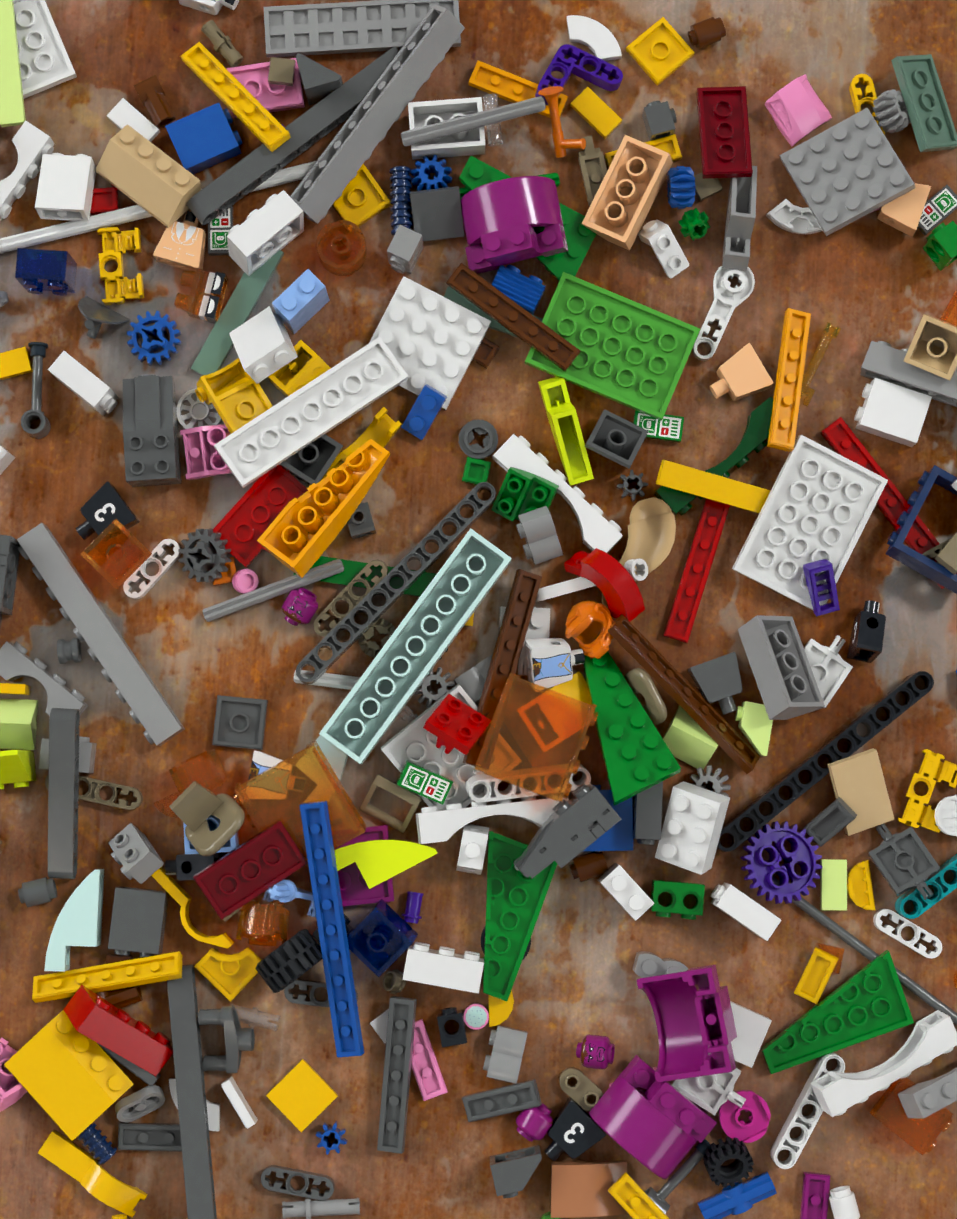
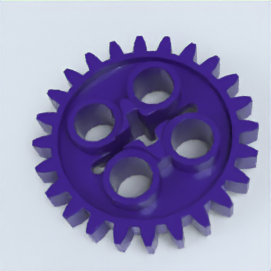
M778 821L772 822L771 827L765 824L762 830L759 829L754 833L756 838L751 836L747 839L751 846H743L748 855L741 857L742 860L747 861V865L741 867V870H748L749 872L744 879H752L753 882L749 888L758 887L757 896H762L766 893V901H772L773 898L775 904L782 903L783 899L785 904L792 903V898L795 901H800L801 894L803 896L810 894L807 887H816L812 879H820L815 870L822 868L821 865L816 864V860L822 858V855H815L814 853L819 846H811L810 843L814 837L805 838L806 829L797 832V824H793L790 827L787 821L782 822L781 825H779ZM785 840L791 844L790 852L784 849L783 844ZM763 849L769 853L768 862L762 858ZM783 859L784 864L780 866L779 862ZM795 863L801 867V874L799 876L794 872ZM774 873H776L780 879V883L778 886L775 885L772 881V875Z

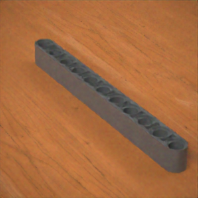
M393 47L341 85L340 88H337L286 126L285 129L290 133L291 138L275 151L271 152L262 144L191 197L186 206L202 225H206L346 121L399 50Z
M481 482L476 485L299 662L296 667V675L302 683H315L494 503L496 492L493 485L488 482ZM481 490H487L490 492L491 498L486 501L480 500L477 493ZM464 507H469L473 510L474 514L470 518H464L460 515V510ZM446 525H453L456 528V533L452 536H447L442 532V529ZM429 542H435L439 549L436 553L431 554L426 552L425 545ZM418 560L421 563V568L418 571H411L407 567L408 562ZM392 578H401L404 581L403 586L400 589H393L389 585ZM382 595L386 598V603L381 607H376L372 603L373 597ZM360 612L368 615V621L363 625H359L354 621V617ZM347 630L351 634L350 639L344 643L339 642L336 638L338 632ZM323 648L331 649L333 651L331 659L321 660L319 658L320 650ZM303 667H314L315 673L313 677L303 678L301 676Z
M193 964L182 965V978L167 980L188 1219H217L195 972Z

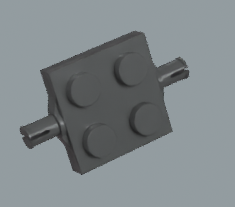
M885 823L881 824V827L880 825L876 827L884 841L880 846L870 851L869 856L898 897L909 889L917 888L924 900L928 899V896L930 898L933 893L925 882L929 877L939 872L940 867L914 829L910 827L902 833L892 835Z

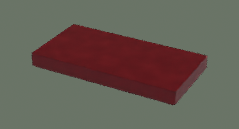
M746 86L697 88L702 178L752 177Z
M278 820L195 874L193 878L222 920L270 887H273L274 884L279 883L308 864L281 820Z

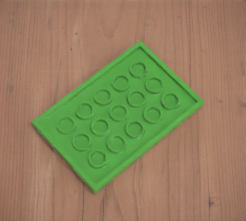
M563 272L542 323L581 352L566 372L532 347L527 355L525 364L555 377L564 378L567 382L662 421L700 328Z

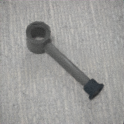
M30 342L28 347L31 348L30 356L33 357L31 410L26 411L21 418V426L32 438L41 439L46 437L51 429L49 419L41 411L43 358L46 357L48 344ZM36 419H41L40 427L31 429V423Z
M706 1139L697 1144L695 1152L658 1192L652 1187L644 1191L665 1214L670 1208L665 1199L706 1155V1149L712 1150L711 1144Z

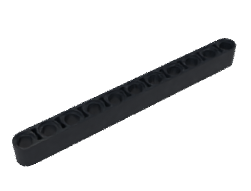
M925 671L909 675L722 827L720 837L724 833H729L732 837V843L728 847H723L720 844L719 838L717 848L725 852L736 849L829 773L828 766L821 768L818 765L817 760L820 755H826L829 759V764L851 756L930 692L934 685L933 677ZM917 676L922 677L925 681V687L922 690L915 686ZM898 692H902L906 697V702L902 706L895 700ZM879 707L887 712V717L884 721H880L876 717V711ZM859 723H863L867 727L868 731L864 737L859 736L856 728ZM841 738L845 739L848 743V749L844 753L840 752L837 748V743ZM802 770H806L810 775V779L806 784H802L798 780V774ZM784 785L790 789V796L786 800L781 799L778 793L779 789ZM764 801L768 802L771 806V811L766 816L762 815L759 811V806ZM748 817L752 825L748 831L744 832L741 830L739 823L742 818Z

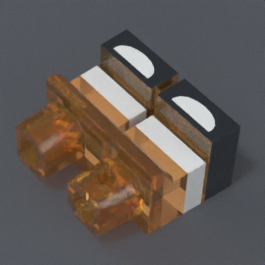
M196 268V272L183 271L180 284L190 287L191 291L190 295L177 293L174 303L175 307L186 311L190 317L216 324L228 284L227 275L220 272H206L199 268Z

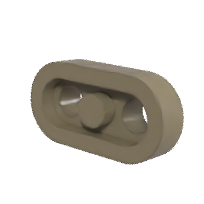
M569 1067L561 1072L559 1083L562 1090L584 1110L590 1111L603 1096L601 1089L577 1068ZM570 1077L577 1079V1083L574 1086H570L567 1083ZM590 1094L596 1096V1100L593 1103H589L586 1100Z

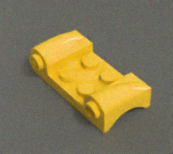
M239 358L214 373L201 376L197 382V389H195V393L201 402L205 401L207 405H214L231 434L273 407L260 384H256L245 372Z

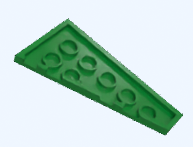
M470 155L459 180L471 191L479 186L512 177ZM561 203L559 205L568 251L547 257L543 255L536 257L558 281H560L563 272L576 276L596 236V233L582 225L585 218L584 215ZM533 227L536 234L543 232L545 227Z
M607 651L600 659L584 655L585 662L583 667L596 718V727L608 773L607 777L612 791L613 804L615 806L680 773L681 767Z
M489 831L483 993L508 1001L557 863L553 861L533 879L530 876L526 877L519 870H516L513 862L523 854L528 845Z
M888 950L884 951L761 1048L770 1074L914 1023L890 952Z

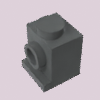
M361 502L347 522L352 539L376 533L368 502ZM362 513L364 517L361 521H356L354 519L355 514Z

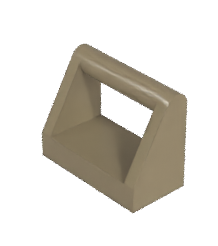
M377 774L359 810L404 834L422 798ZM378 786L412 804L404 822L369 804Z

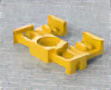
M118 227L99 228L97 230L98 234L102 235L103 253H99V270L101 280H105L106 299H101L105 305H112V303L121 305L125 303V299L144 298L142 274L138 273L136 279L124 277L122 253L126 254V250H134V253L141 252L139 228H134L135 230L120 231ZM110 260H115L118 263V268L114 272H107L105 270V264Z
M924 749L922 753H925L920 770L918 774H913L905 796L909 798L902 818L898 817L897 821L913 828L920 826L917 825L918 822L921 824V827L939 833L940 829L935 825V810H932L930 805L927 807L924 804L927 805L936 784V780H933V778L937 779L939 783L941 780L949 783L948 786L953 789L956 788L957 765L946 760L943 763L940 761V759H945L942 754ZM919 781L926 783L928 786L926 795L918 796L914 792L915 783Z

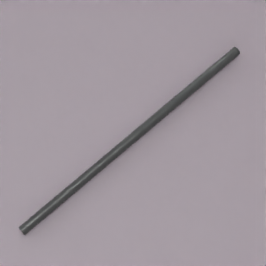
M772 875L773 883L778 886L780 881ZM801 897L800 901H795L792 898L793 904L872 962L879 956ZM895 967L899 981L904 987L935 1010L950 1016L952 1022L957 1025V1013Z

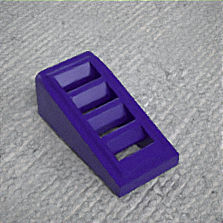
M822 559L804 564V575L815 616L840 610L832 563L827 559ZM826 580L825 583L816 585L817 581ZM828 589V593L818 595V592ZM827 599L831 600V602L827 604L820 605L819 603L820 601H824Z

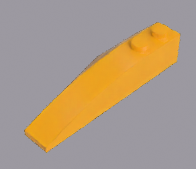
M372 439L367 441L345 458V462L336 469L332 468L320 482L307 488L308 491L298 499L296 497L292 499L257 540L258 543L287 568L303 578L351 518L390 456V452Z

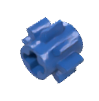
M337 1121L330 1127L324 1123V1133L320 1131L316 1133V1136L321 1138L317 1147L323 1146L326 1148V1155L333 1149L340 1153L339 1144L344 1145L348 1141L342 1138L346 1128L341 1130L337 1128ZM331 1132L335 1133V1138L338 1139L334 1140L333 1143H329V1138L325 1137L329 1136Z

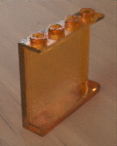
M510 673L473 770L561 802L563 798H568L572 784L568 783L571 774L576 775L581 760L577 759L580 749L584 751L588 744L589 736L586 733L588 727H593L597 719L596 705L584 703L519 678L520 676Z
M316 740L308 743L305 749L242 784L240 782L237 783L234 789V798L239 806H244L248 812L246 817L253 828L257 827L258 831L262 832L278 820H281L307 862L300 804L327 801L334 849L366 831L365 822Z

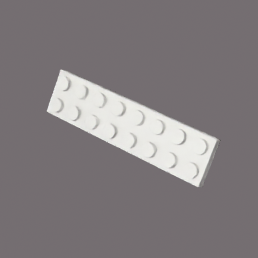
M378 337L216 443L214 448L242 488H244L406 381L408 375L381 337Z

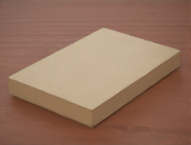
M872 748L827 764L836 799L840 797L857 814L856 818L844 827L845 834L850 836L894 820L876 749Z

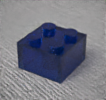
M17 249L15 278L29 293L43 294V291H52V294L66 296L67 292L75 293L77 263L68 251Z
M381 899L347 933L349 949L377 977H380L413 944L418 933Z

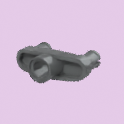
M222 1006L221 1009H200L198 1013L199 1025H222L224 1027L226 1055H205L203 1058V1070L238 1073L242 1051L254 1050V1029L241 1028L234 1006Z

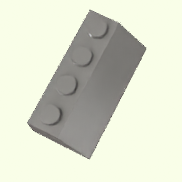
M757 615L738 629L769 720H788L825 707L792 616Z

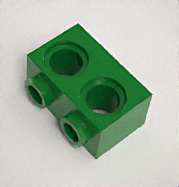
M954 221L948 225H945L943 222L932 230V233L926 238L928 242L923 247L940 271L957 259V225Z
M652 880L651 900L654 904L650 907V910L655 911L658 917H671V913L681 914L682 919L696 920V915L703 916L705 885ZM662 892H668L671 895V901L666 906H661L658 902V896ZM688 894H693L696 897V904L692 908H686L683 904V899Z

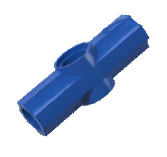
M768 1172L755 1176L741 1184L738 1181L734 1182V1187H731L729 1184L721 1190L722 1192L698 1202L704 1219H722L730 1214L738 1215L751 1209L753 1204L777 1194Z

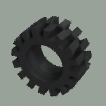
M726 1137L725 1142L721 1138L718 1140L719 1144L717 1145L713 1142L710 1145L712 1150L707 1148L705 1151L706 1155L703 1157L705 1168L712 1182L714 1181L718 1186L721 1184L722 1187H727L729 1183L731 1187H734V1182L738 1181L741 1184L743 1183V1177L748 1179V1172L752 1173L754 1163L742 1140L739 1141L735 1137L733 1141L730 1137ZM735 1159L731 1164L721 1166L725 1161Z

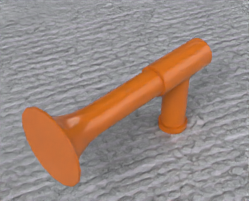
M552 86L541 89L538 94L543 95L548 103L555 155L557 158H561L567 155L566 149H585L586 140L584 138L564 139L558 109V95L564 88Z

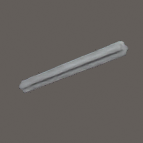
M539 96L404 131L401 133V139L404 146H410L545 110L546 105L544 98Z
M336 559L309 569L303 578L296 574L203 609L204 618L210 622L288 593L291 590L336 575L344 571L343 563L340 559Z

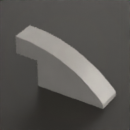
M752 166V177L731 178L722 260V268L747 271L750 259V240L756 218L757 166Z

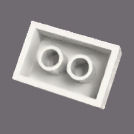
M482 97L409 102L410 130L483 111ZM484 126L411 145L412 160L423 159L425 155L429 159L433 158L434 155L442 158L485 154Z
M284 190L278 195L273 194L267 199L262 208L253 210L247 216L245 222L241 225L237 224L229 230L227 235L229 256L250 276L275 253L283 249L304 231L303 210Z
M684 781L673 786L655 858L700 875L710 870L730 797Z
M415 942L414 946L409 945L402 980L479 994L484 966V958H480V953L465 951L464 955L454 953V948L440 946L439 950L429 949L430 944Z

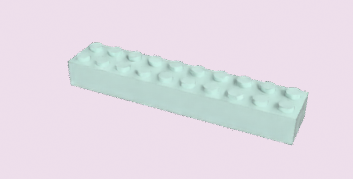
M470 528L319 734L362 765L511 563L512 558Z

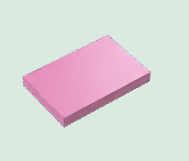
M291 58L296 61L293 86L268 83L270 62L226 68L269 113L305 107L296 58ZM231 111L232 117H233V118H238V117Z

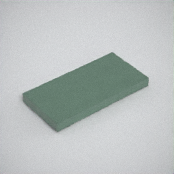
M932 55L897 56L892 59V65L920 152L957 148V133Z

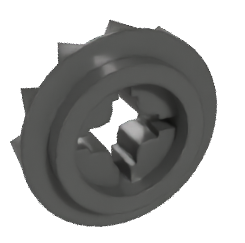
M472 420L461 429L459 445L468 457L482 459L489 457L496 450L498 434L494 426L489 422ZM472 431L478 434V436H485L483 439L484 448L479 446L478 443L469 445L474 440V433Z

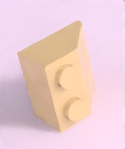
M924 314L904 358V362L951 380L957 369V326Z

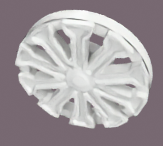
M195 389L187 391L179 399L176 408L177 418L184 429L193 428L197 421L198 427L203 426V420L208 426L220 424L222 420L220 415L210 412L215 409L213 404L207 405L205 401L201 402L198 397L197 401L191 398L192 394L195 393ZM188 400L191 406L184 405L183 402ZM182 410L189 411V413L181 415ZM208 417L216 418L217 420L215 423H212ZM192 418L188 425L184 423L185 420Z

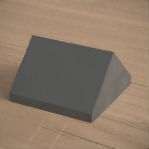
M297 53L296 60L309 106L317 104L343 85L341 75Z
M604 409L585 447L630 469L648 431Z
M324 434L279 465L296 478L310 485L313 483L317 484L323 479L344 446Z

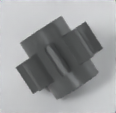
M630 470L628 477L620 475V479L624 483L618 484L616 488L623 490L622 499L627 495L634 502L637 494L640 497H644L645 493L641 488L647 487L648 483H642L643 473L637 476L634 475L633 470ZM635 481L637 483L636 489L628 490V482L632 483Z

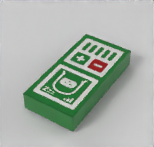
M635 410L633 424L648 431L645 438L681 442L684 417L664 414L661 421Z
M406 761L396 784L443 805L453 780Z

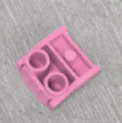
M806 74L796 78L777 91L765 103L777 128L791 147L817 127L832 119L828 109L807 80Z
M225 424L180 430V435L184 441L187 464L186 479H199L232 473L214 448L216 443L231 434Z

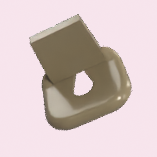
M635 668L623 675L636 697L639 692L644 696L646 705H642L654 726L664 722L667 718L666 706L649 674L641 668Z
M196 781L169 806L187 825L185 827L186 837L202 856H211L218 852L238 832L245 819L243 809L233 797L224 793L215 795ZM210 815L220 819V824L214 831H210L207 818Z

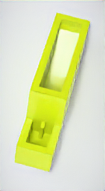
M553 377L539 381L538 385L569 485L594 479L576 409L570 402L565 379Z
M395 839L358 842L334 850L337 871L356 862L369 889L438 853L436 848L428 845Z

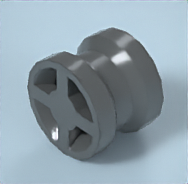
M73 638L71 641L58 639L57 655L60 664H66L68 661H74L75 663L82 661V648L79 638Z

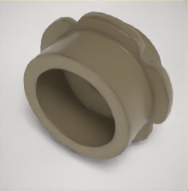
M398 969L386 972L383 978L384 989L394 995L400 993L406 984V980H402L403 972Z

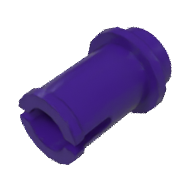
M407 891L405 914L402 913V916H404L403 921L418 924L419 919H422L420 909L424 894Z

